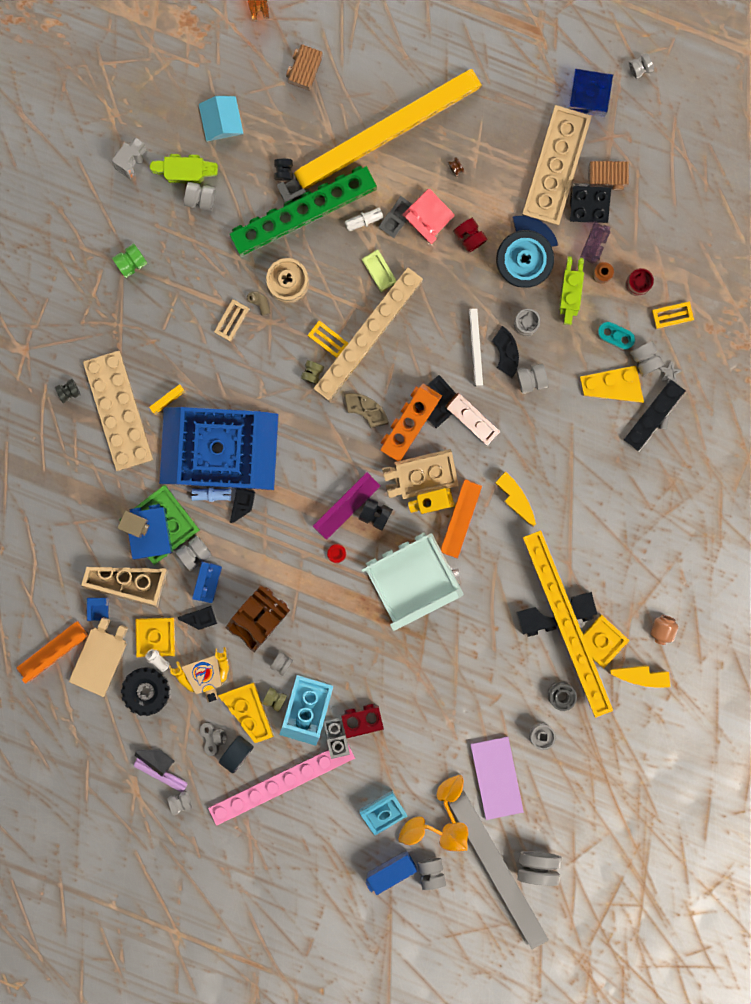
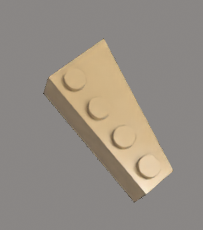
M86 567L81 586L88 590L158 608L168 570L163 568Z

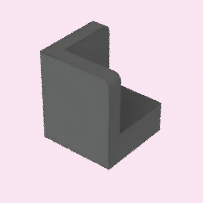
M297 179L286 184L284 182L277 184V188L285 203L290 200L295 201L301 198L302 194L306 193Z

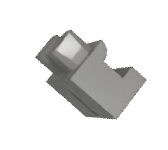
M134 138L130 145L124 143L112 159L114 168L131 180L135 175L133 166L136 163L141 164L144 162L142 155L146 151L145 144L137 138Z

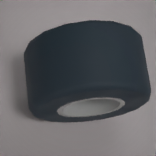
M238 736L222 755L219 764L229 772L235 773L249 756L254 746L243 737Z

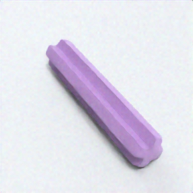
M138 758L134 763L135 768L180 792H183L187 786L186 781L169 772H166L163 777Z

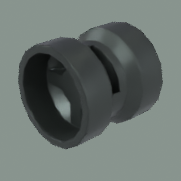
M73 379L68 380L64 386L61 384L55 386L56 392L63 404L68 402L70 397L76 398L81 395Z

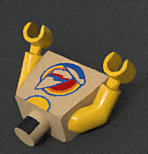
M223 647V653L217 652L216 648L214 656L182 666V669L177 661V668L173 669L169 665L170 672L188 691L195 692V694L204 692L207 702L217 700L219 698L215 688L223 685L229 671L226 647Z

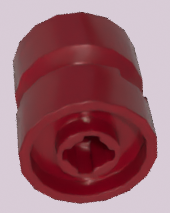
M473 217L453 230L457 239L463 241L462 246L467 253L473 252L488 240L484 232L478 230L479 225Z
M645 268L634 270L626 280V288L634 296L645 295L654 284L652 273Z

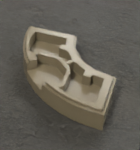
M344 394L348 413H356L363 416L368 421L370 428L389 424L384 410L374 400L361 394Z

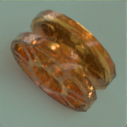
M248 0L253 22L258 20V12L260 11L265 20L270 19L267 0Z

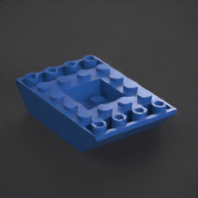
M164 407L159 484L274 490L279 414L245 410ZM217 442L223 445L221 453H214L212 450V446Z

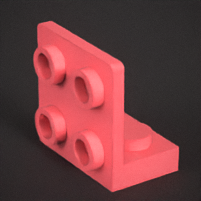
M427 189L402 214L430 244L437 239L435 235L455 216L431 189Z

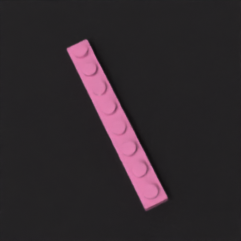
M349 744L350 755L331 759L328 749L209 807L208 809L216 826L355 759Z

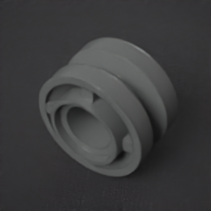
M557 682L550 687L548 699L555 709L567 711L576 704L577 694L570 684ZM562 692H566V699L562 701L558 700V695Z

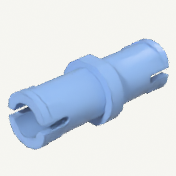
M230 488L192 489V494H198L192 496V501H231V495H225L231 494Z

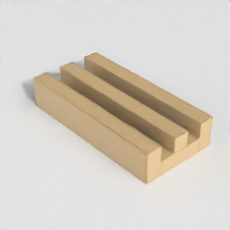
M232 299L214 333L232 342L250 309ZM234 305L238 306L224 332H220ZM243 309V310H244L243 313L241 314L239 320L237 321V323H236L234 329L232 330L230 336H228V335H227L228 331L230 330V328H231L232 324L234 323L236 317L238 316L240 310Z

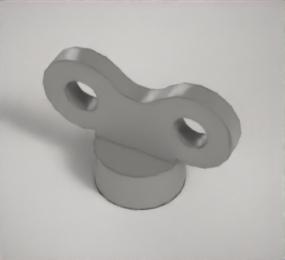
M210 723L201 725L200 733L206 739L204 751L208 756H214L218 753V745L226 744V732L223 729L214 730L213 725Z

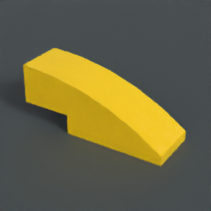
M505 471L494 484L508 495L504 503L531 527H534L536 522L529 501L516 481Z
M647 665L608 669L609 674L632 684L654 688L671 687L668 671L650 673L649 666Z

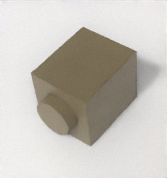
M125 510L118 529L141 538L142 535L145 536L148 532L150 525L147 523L149 520Z

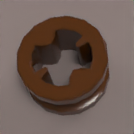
M457 157L454 158L453 162H448L451 171L456 177L460 172H465Z

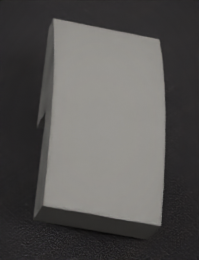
M342 718L324 721L323 724L331 759L350 755Z

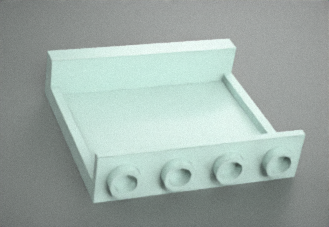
M424 532L416 536L415 542L409 544L407 541L399 545L398 551L393 553L390 550L382 554L383 559L377 561L374 558L365 563L367 567L362 569V572L367 571L393 621L390 626L393 631L464 595L432 533L426 536Z

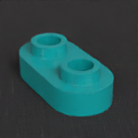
M605 322L598 329V336L601 340L619 349H630L635 343V336L631 331L614 323ZM605 329L610 330L611 334L609 336L604 334ZM622 337H626L628 339V343H622Z

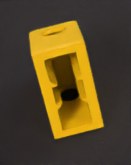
M451 488L417 495V500L408 502L411 513L420 511L421 514L455 507ZM428 499L431 500V506H427L426 501Z

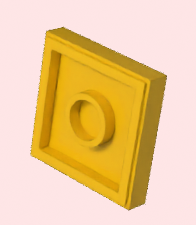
M600 615L583 633L592 659L603 669L630 641L603 615Z
M174 618L135 619L136 657H145L151 649L158 650L159 655L162 657L175 656Z

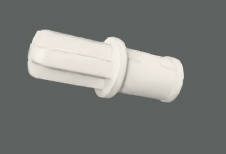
M378 207L367 213L361 212V215L346 220L347 230L352 231L362 226L368 227V224L384 219L382 212H380L381 209Z

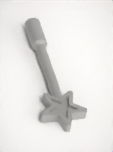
M672 361L668 368H660L664 373L662 381L667 380V383L670 379L676 383V374L682 372L681 369H674ZM669 415L662 422L659 429L667 430Z

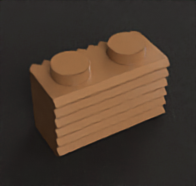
M301 44L299 49L296 48L292 58L295 62L293 67L289 66L286 73L288 83L310 91L323 58V52Z
M590 161L589 184H609L614 191L624 190V187L629 185V162Z

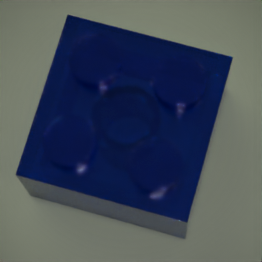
M575 69L568 109L588 115L605 117L608 112L613 74Z

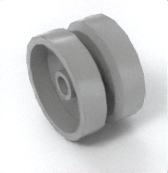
M534 851L520 852L519 863L526 867L518 869V881L542 886L559 885L560 874L554 870L561 868V856Z

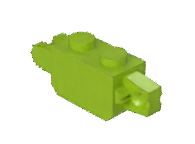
M169 154V157H164V161H152L149 166L153 174L164 175L169 183L188 184V182L200 184L204 181L205 177L218 176L217 163L204 161L199 155L193 154L188 155V157H181L179 154Z
M568 256L566 270L563 273L559 310L560 314H564L563 325L571 326L573 316H577L580 310L584 279V258H579L578 271H571L573 260L572 257Z

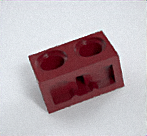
M374 703L364 705L363 710L356 711L355 708L344 710L345 714L341 715L346 739L384 730L379 706H375ZM367 714H376V722L369 723L366 720ZM351 717H355L358 720V725L354 728L347 724V720Z

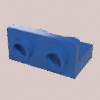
M207 562L201 563L192 597L193 600L213 603L222 570L221 566Z

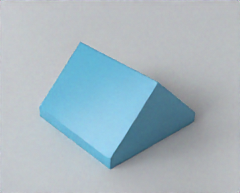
M214 96L199 104L206 142L244 134L236 96Z
M393 790L363 807L359 812L374 835L379 834L408 816Z

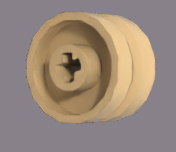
M291 258L280 259L274 262L268 269L266 276L267 287L271 295L278 301L295 303L307 293L309 287L308 273L305 267L297 260ZM287 278L292 280L291 283L287 282V284L284 281Z

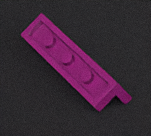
M366 472L313 527L327 540L381 486Z

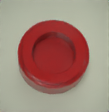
M340 544L330 546L327 551L328 559L333 563L342 562L346 558L345 548Z

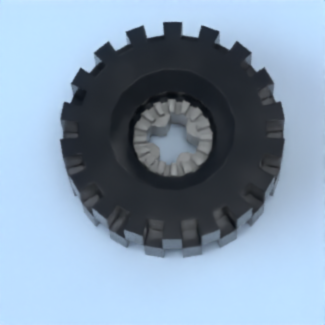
M150 667L139 668L125 677L126 679L122 683L121 698L122 702L124 701L126 704L125 707L131 710L130 712L136 713L139 716H150L161 711L168 703L171 687L168 684V679L158 669ZM143 686L151 688L150 696L147 697L146 694H141Z

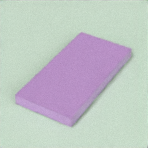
M508 736L470 744L486 820L524 813Z

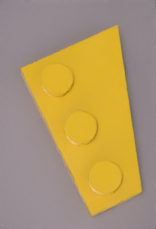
M637 366L580 377L583 396L644 403Z
M255 682L218 695L254 743L274 737Z

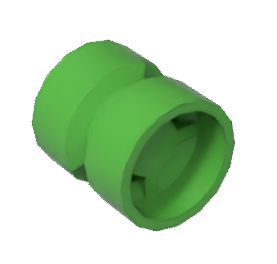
M134 243L125 249V253L120 252L112 258L125 278L134 274L136 268L140 270L148 264Z

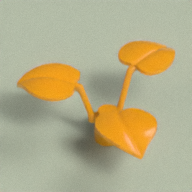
M462 775L445 780L438 787L436 793L437 799L444 801V806L452 824H446L443 827V832L429 825H425L423 817H414L402 827L398 838L399 843L414 845L424 837L425 829H429L441 835L439 843L443 849L448 851H467L468 827L464 823L455 822L448 806V802H455L462 793L464 784Z

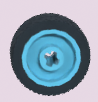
M516 231L508 235L501 242L496 255L497 268L501 276L513 286L520 288L537 286L547 279L553 269L554 252L552 246L543 235L535 231ZM524 255L528 256L529 258L528 262L523 263L521 261L522 256Z

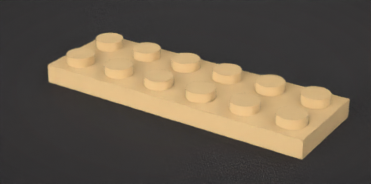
M555 105L522 216H528L559 226L590 124L591 115Z
M116 351L84 361L83 364L116 471L153 461L154 459L121 352Z

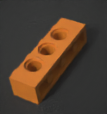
M422 384L420 388L415 387L410 395L413 397L410 404L405 403L400 411L403 415L400 419L396 418L390 427L393 429L391 434L388 435L386 433L381 441L383 446L380 450L396 461L403 459L442 397L441 394L425 384ZM421 402L424 405V410H418L415 407V403ZM405 418H411L414 421V425H407ZM395 434L403 435L404 441H398Z

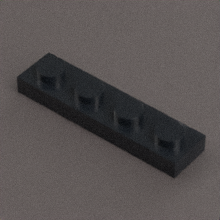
M670 379L624 438V441L640 452L684 396L686 390Z

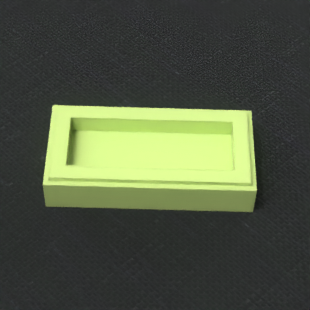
M379 250L362 259L380 292L387 290L397 282Z

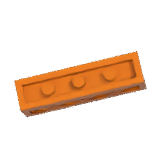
M466 479L463 481L440 549L443 554L458 559L482 489L481 485Z
M76 621L16 668L23 676L22 681L25 684L32 681L88 638L89 634L79 621Z

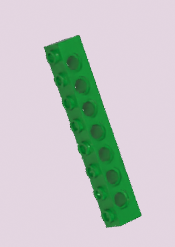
M362 166L353 169L352 173L347 176L345 174L338 176L334 179L335 182L329 185L328 183L320 185L318 190L313 193L308 191L300 196L301 199L295 202L290 200L284 203L283 208L278 210L276 208L266 212V216L262 218L255 217L249 221L250 224L244 227L239 225L233 228L230 237L240 257L376 191L377 185L368 167L362 168ZM353 180L360 184L356 189L349 187V183ZM334 189L342 191L340 197H333L331 193ZM316 198H324L325 203L322 206H317L314 203ZM306 206L308 211L306 214H299L297 212L298 208ZM284 214L291 216L290 221L287 223H283L280 220ZM269 222L274 227L271 231H265L263 229L264 224ZM249 231L257 233L253 240L247 239L246 234Z

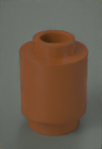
M607 262L599 263L593 271L594 280L600 284L609 282L614 275L612 265ZM601 269H604L607 275H603Z

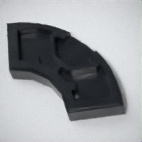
M502 325L491 342L497 347L499 352L497 369L512 379L518 368L519 352L514 337Z

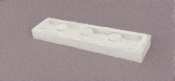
M470 309L469 321L474 386L482 387L477 309Z

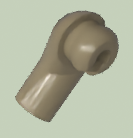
M255 291L248 293V302L259 306L262 316L271 314L266 296Z

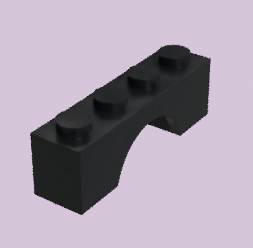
M592 592L571 597L570 604L577 620L582 619L583 622L593 620V616L598 614ZM536 607L516 612L523 635L527 634V637L538 635V631L545 629L546 632L557 629L555 617L544 616Z

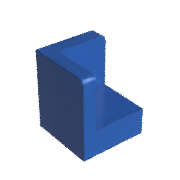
M87 598V621H101L103 617L109 619V598Z

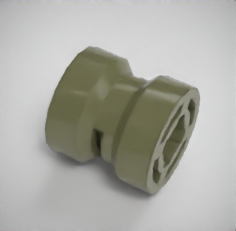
M307 360L305 364L306 369L302 372L300 378L317 385L320 380L319 375L323 372L324 366Z
M270 687L262 704L271 706L275 711L279 712L287 695L278 693L276 689Z

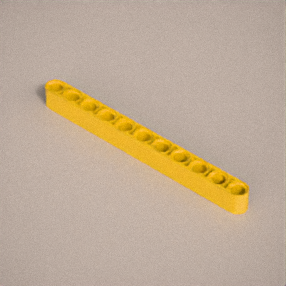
M470 69L302 166L293 174L302 189L306 190L482 87V84L474 70Z

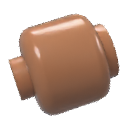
M661 615V617L654 620L650 634L655 638L656 643L666 645V643L674 641L678 630V624L674 618Z

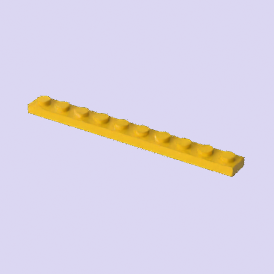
M541 530L522 537L594 717L597 718L613 711Z

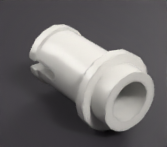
M151 649L145 656L146 661L149 664L152 663L161 672L166 671L170 665L168 661L159 655L158 650Z

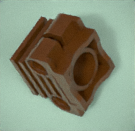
M260 585L257 591L247 599L231 618L225 628L233 635L240 637L246 646L255 653L286 617L290 609H288V605L283 600H278L274 597L273 592L269 588Z

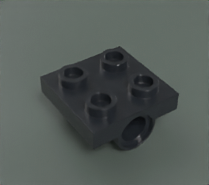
M573 183L570 198V222L608 223L611 185Z
M440 375L427 384L428 387L442 395L427 419L436 429L452 415L445 406L456 395L454 390ZM421 402L415 403L418 410H424V405Z

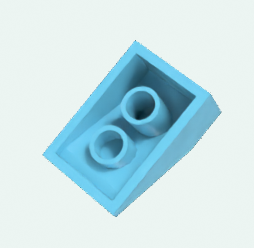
M297 675L279 735L316 746L320 738L333 686Z

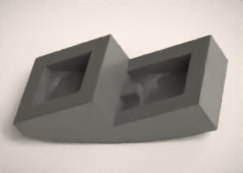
M400 196L379 228L395 238L407 222L402 214L412 203Z

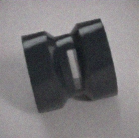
M286 158L275 159L274 167L276 172L274 173V179L276 181L293 180V172H291L293 160Z

